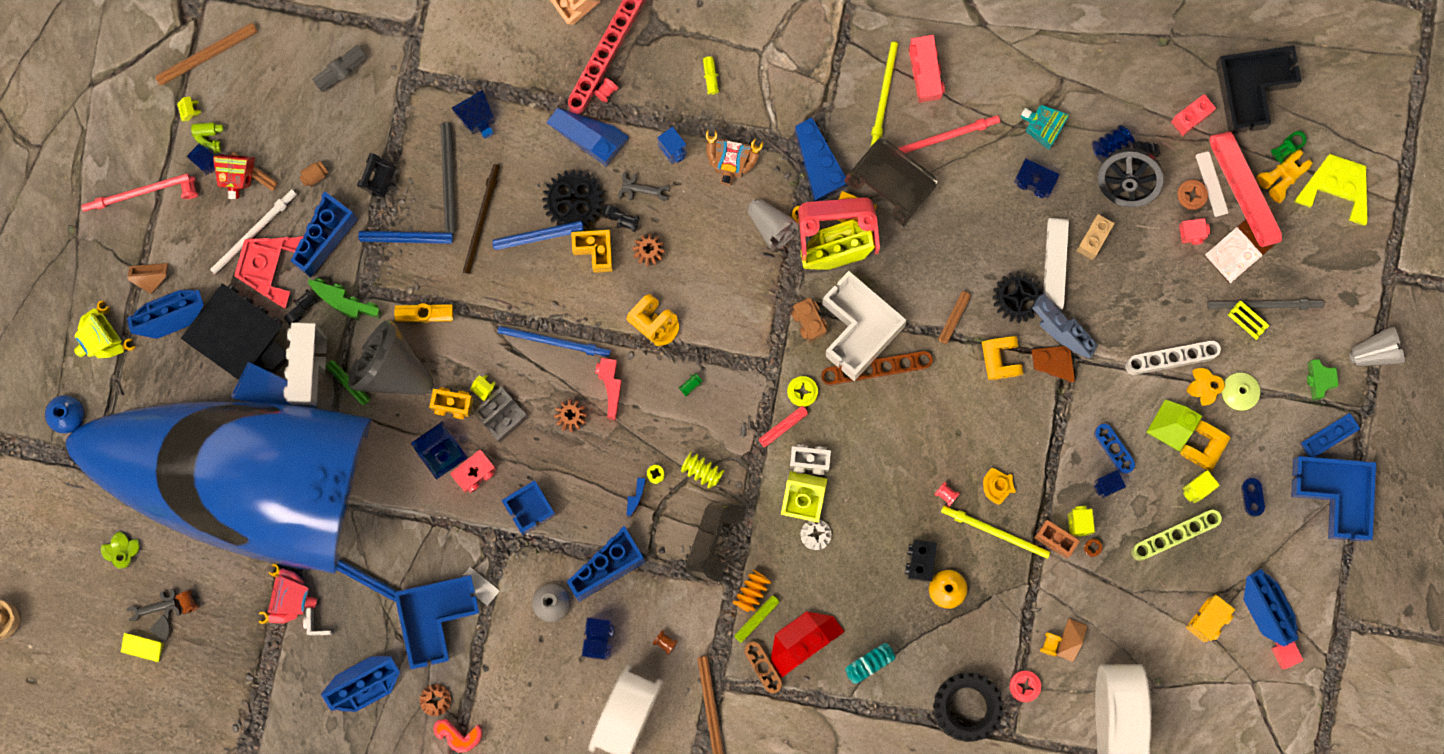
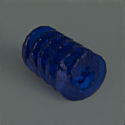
M1119 125L1117 130H1111V134L1106 133L1104 137H1099L1098 141H1093L1092 149L1099 161L1103 162L1102 157L1106 158L1109 153L1115 152V149H1122V145L1128 146V141L1134 144L1135 139L1127 128Z

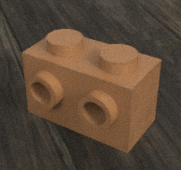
M808 298L793 305L791 315L795 322H799L801 327L799 331L803 339H807L808 343H811L826 335L828 325L824 318H820L818 314L820 309L816 301L812 302L811 298Z

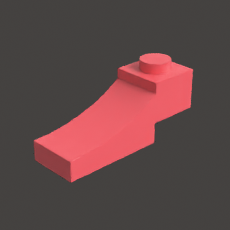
M601 358V362L596 365L595 374H599V380H603L608 395L607 417L610 420H616L622 385L621 380L615 379L617 360Z

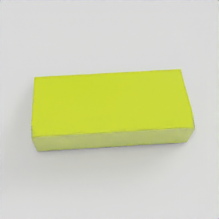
M124 633L121 652L159 662L164 643Z

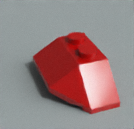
M806 611L775 634L770 662L782 678L843 634L844 630L834 616Z

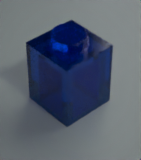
M199 143L186 156L204 174L208 175L215 171L214 155L202 144Z
M1118 470L1094 481L1095 492L1098 496L1101 495L1102 499L1126 488Z

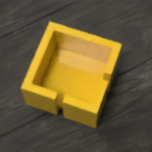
M1217 595L1208 597L1198 610L1201 613L1200 616L1195 614L1185 628L1203 642L1216 640L1222 633L1221 627L1224 624L1227 625L1234 617L1232 613L1235 609Z

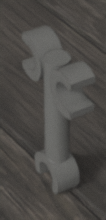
M626 172L622 174L623 186L618 193L619 199H622L623 193H628V199L631 201L633 198L632 191L655 195L661 201H667L668 197L662 196L661 192L669 191L668 186H661L658 189L634 184L637 179L636 174H633L631 180L626 179Z
M170 589L171 596L169 598H166L163 591L160 592V597L164 602L142 608L128 607V612L135 611V616L129 618V621L135 622L142 615L166 609L165 617L168 619L171 618V610H175L176 616H180L181 611L176 607L175 601L176 591Z

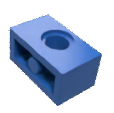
M673 126L657 137L658 147L671 164L674 162L679 163L686 157V143Z

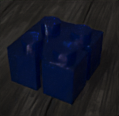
M587 617L585 635L587 636L583 642V658L607 661V657H611L612 645H609L610 638H614L615 626L612 625L610 620Z

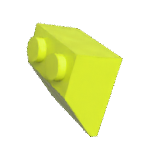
M790 471L781 515L819 523L828 479Z

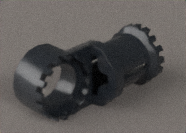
M608 205L604 206L601 215L604 218L606 216V219L609 217V220L618 221L617 228L624 227L631 229L632 232H636L637 222H639L640 217L625 215L620 209Z
M308 289L305 290L306 293L299 299L293 300L296 307L283 317L290 326L292 323H298L303 318V314L306 313V309L313 303H318L317 299L313 297Z

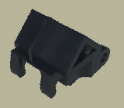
M369 153L366 161L367 166L361 180L359 179L357 187L368 191L369 195L385 198L388 187H396V184L391 182L396 166L376 154ZM372 172H375L373 180H369Z

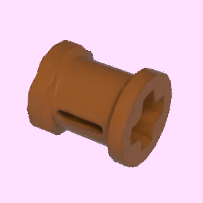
M192 590L184 591L175 596L183 608V615L199 608V605L195 603L191 595L193 593Z
M662 630L652 644L654 646L658 645L669 655L678 641L672 640Z

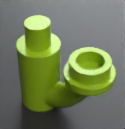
M215 122L191 125L192 136L200 145L213 150L214 154L221 152L220 141L213 140L211 143L204 139V136H215L217 132H223V124L216 125Z

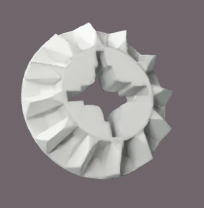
M819 520V523L814 521L806 522L801 529L803 544L812 550L825 548L831 540V530L828 524L822 520ZM814 526L818 532H824V534L819 536V543H817L815 537H808V535L813 533Z

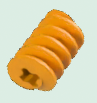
M752 570L755 574H748L751 581H744L747 588H740L743 595H736L739 601L732 602L748 613L749 610L756 611L753 604H760L756 598L764 597L760 591L768 590L764 584L772 583L767 577L755 570Z

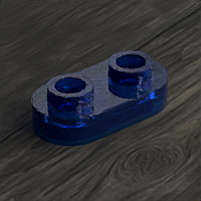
M1249 478L1241 485L1244 509L1249 516L1257 517L1265 510L1262 485L1259 480ZM1248 485L1253 486V492L1248 490ZM1252 504H1255L1257 506L1256 511H1253L1251 509Z

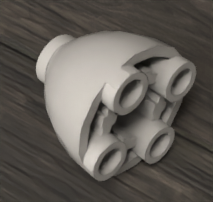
M545 584L535 591L532 597V608L539 619L545 622H556L568 613L570 598L567 591L561 586ZM547 598H552L553 603L551 605L546 604Z

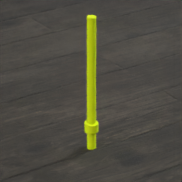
M891 42L875 126L872 127L871 132L872 142L870 150L872 151L878 150L879 140L883 135L882 125L898 48L897 42Z
M945 505L941 509V513L953 517L957 522L967 523L1048 559L1050 551L965 515L966 512L956 511Z

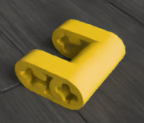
M647 294L628 313L627 321L650 341L656 343L674 326L677 321V315L671 310L666 309L653 321L649 316L657 309L659 301L653 295Z
M1017 336L982 342L988 380L1010 378L1024 374L1022 364L1003 367L1000 350L1018 347Z
M1200 420L1195 431L1210 439L1206 448L1201 453L1191 446L1184 445L1180 454L1203 469L1212 472L1231 438L1212 425Z

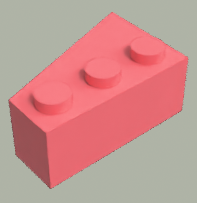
M934 35L911 38L908 50L918 101L921 103L941 99L942 94L945 93L943 81L941 82L940 80L941 67L937 60L938 52Z

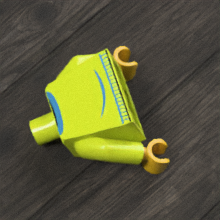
M99 301L96 309H91L80 318L78 331L75 333V339L79 345L74 349V352L79 357L87 354L89 357L96 356L98 359L111 358L123 353L124 350L133 351L136 346L127 347V343L133 341L130 338L126 339L123 345L120 344L122 340L104 316V314L109 313L110 307L107 306L101 309L106 304L105 301Z

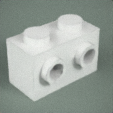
M800 444L792 447L790 468L794 469L793 472L805 473V470L813 471V474L824 475V472L829 471L831 451L827 450L826 447L816 446L815 449L807 448V445Z

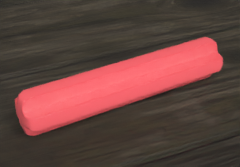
M803 406L799 407L760 437V444L763 447L768 446L807 416V410Z

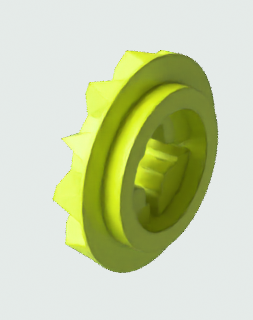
M796 377L788 385V398L797 406H809L817 398V385L809 377ZM802 384H804L806 391L811 392L804 394L803 399H801L800 393L796 392L801 389Z

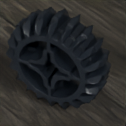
M1020 272L1016 273V277H1014L1013 273H1009V279L1003 276V282H997L999 288H994L993 292L997 294L993 295L992 299L998 301L993 306H1000L997 313L999 314L1003 311V319L1007 315L1010 316L1009 322L1016 318V322L1020 323L1021 317L1024 322H1027L1028 316L1034 319V313L1036 312L1032 307L1040 296L1038 294L1043 292V288H1036L1040 284L1039 281L1035 284L1032 282L1035 278L1034 276L1027 279V273H1024L1023 277H1021ZM1015 284L1014 292L1003 294L1007 286ZM1021 284L1027 286L1032 292V295L1031 293H1026L1023 290ZM1017 292L1019 294V297H1022L1020 303L1017 298H1014ZM1004 300L1011 302L1014 305L1015 311L1011 310ZM1033 301L1030 309L1021 312L1024 302Z

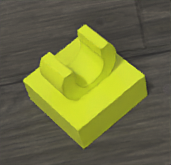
M183 97L177 104L182 122L189 121L193 116H198L201 113V110L193 109V106H197L199 103L197 100L191 101V97Z
M479 375L470 388L483 401L489 398L496 382L489 384L486 381L487 375L483 377Z

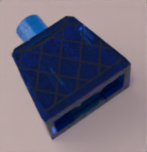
M483 90L452 107L454 115L472 135L480 131L483 138L486 139L494 134L489 125L493 124L495 120Z

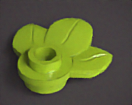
M122 532L114 534L111 544L101 545V553L104 559L112 561V564L119 569L127 568L131 563L132 557L139 551L138 539L128 541V538ZM121 556H124L123 560L118 561Z

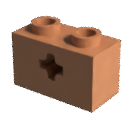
M1048 520L1043 522L1034 537L1066 559L1071 556L1080 540Z

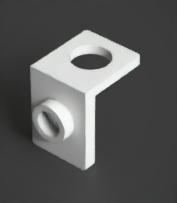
M307 608V617L303 619L304 628H307V635H333L332 631H314V610Z

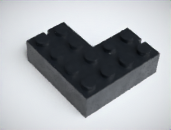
M1295 45L1220 56L1216 61L1228 131L1232 132V134L1244 133L1248 129L1250 132L1267 129L1271 124L1265 92L1296 88L1302 82L1299 65L1295 66L1298 62Z

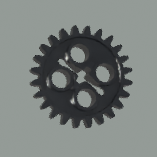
M574 169L571 175L565 170V176L563 177L558 173L557 180L551 178L552 185L546 184L549 191H543L547 197L542 198V201L548 203L543 206V209L549 210L546 216H552L550 219L551 223L557 220L556 226L582 221L588 228L589 221L595 223L594 216L600 217L597 210H603V207L599 205L604 203V199L599 198L603 195V191H597L600 189V184L594 185L596 179L589 180V173L583 177L581 170L578 175L575 174ZM566 187L569 189V192L566 195H561L559 190ZM580 188L588 189L585 195L578 194ZM572 197L576 198L574 204H571L570 200H572ZM590 199V202L581 201V200ZM561 206H567L569 208L568 211L563 214L560 213L558 210ZM580 206L588 208L587 212L583 214L577 210Z

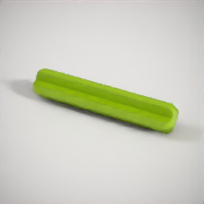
M771 596L734 635L735 639L742 643L779 604V600L775 596Z

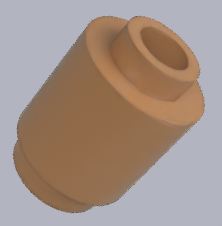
M320 161L314 162L300 171L301 176L299 179L304 186L308 185L311 188L323 180L328 172Z

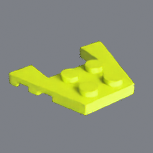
M1329 154L1294 202L1311 208L1317 190L1354 202L1349 221L1365 226L1367 224L1366 166Z

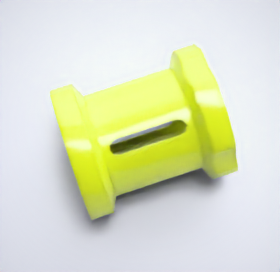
M659 465L650 466L647 470L649 481L653 484L663 481L665 476L663 468ZM656 470H659L661 476L653 479L651 472L654 473Z

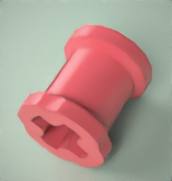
M605 78L601 87L593 93L601 101L607 103L609 96L614 91H617L618 87L611 80Z
M190 176V181L180 183L182 199H192L199 196L195 190L194 182L196 179L194 176Z
M944 482L934 495L940 496L950 507L960 493L952 490Z

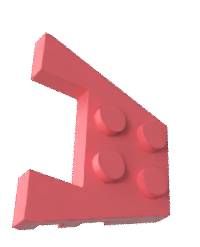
M303 236L275 239H244L234 276L280 307L286 309L290 291L271 287L281 250L294 253Z

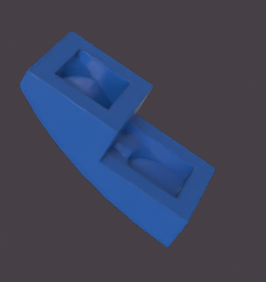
M637 477L636 497L628 496L627 517L631 518L641 502L645 489V478Z

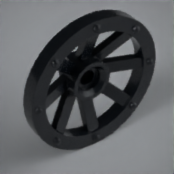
M1135 148L1120 149L1108 155L1101 163L1098 173V184L1105 197L1113 203L1125 207H1138L1154 200L1160 193L1164 180L1163 169L1159 161L1150 153ZM1126 158V171H1123L1115 161ZM1132 158L1144 161L1136 171L1132 169ZM1149 165L1155 171V174L1140 177ZM1110 166L1120 178L1106 176L1105 173ZM1156 181V184L1153 187V189L1141 185L1143 183ZM1107 183L1118 184L1121 186L1112 191L1107 185ZM1126 190L1128 191L1129 198L1120 196L1119 194ZM1134 190H1138L1146 195L1136 198Z

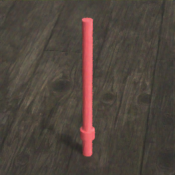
M997 115L985 120L982 118L976 120L975 123L891 150V155L896 157L975 130H984L987 126L1000 123L999 116Z
M188 173L106 198L99 197L95 201L82 204L81 207L83 212L96 208L98 210L103 209L109 204L187 182L191 178Z

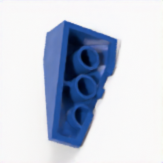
M557 108L546 122L605 167L610 164L629 139L626 134L615 126Z

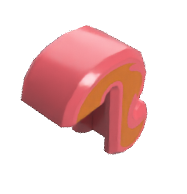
M446 719L439 720L434 725L435 735L439 739H444L446 735L448 745L457 752H469L482 739L483 729L480 724L466 737Z

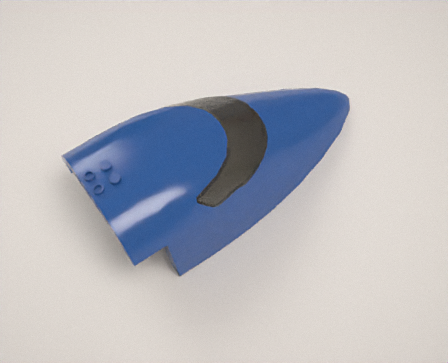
M245 402L163 404L127 410L94 419L76 428L67 437L66 448L69 456L90 480L123 504L156 523L192 539L246 557L306 571L315 569L336 574L340 554L336 553L362 440L368 437L372 419L325 409Z

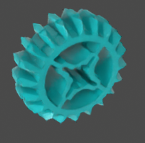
M883 643L847 666L845 672L849 680L853 684H857L895 660L896 656L892 647L888 643Z

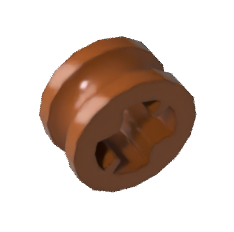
M1097 539L1088 540L1083 548L1085 554L1089 557L1099 555L1102 551L1100 541ZM1091 543H1095L1094 546L1097 545L1098 549L1095 550L1094 553H1091V550H1088V547L1091 546Z

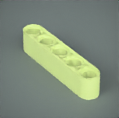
M1209 510L1133 546L1131 554L1136 560H1145L1217 527L1222 520L1221 514L1216 510ZM1208 514L1215 517L1214 524L1208 523ZM1191 522L1197 524V532H1192L1190 530L1189 526ZM1174 530L1180 533L1181 537L1179 540H1175L1172 537ZM1156 538H1159L1163 541L1162 548H1157L1155 546L1154 542ZM1139 546L1145 548V556H1140L1137 553Z

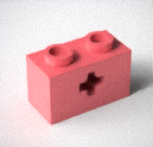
M1203 94L1177 114L1171 123L1184 136L1215 111L1216 107Z
M479 450L450 474L465 493H472L479 488V483L485 479L487 481L495 475L494 471L496 468L484 453ZM472 469H474L475 471L478 470V471H477V474H478L477 477H475V476H473V475L470 477V475L472 474V473H471V470H472Z

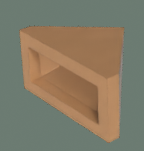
M168 263L130 266L127 278L130 282L151 294L166 278Z
M1068 619L1061 637L1062 641L1059 642L1056 650L1057 656L1074 662L1084 642L1087 625Z

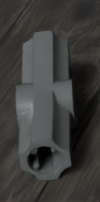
M356 45L342 57L339 56L332 61L325 70L312 80L319 90L323 92L336 81L346 77L352 72L353 68L367 57L362 49Z

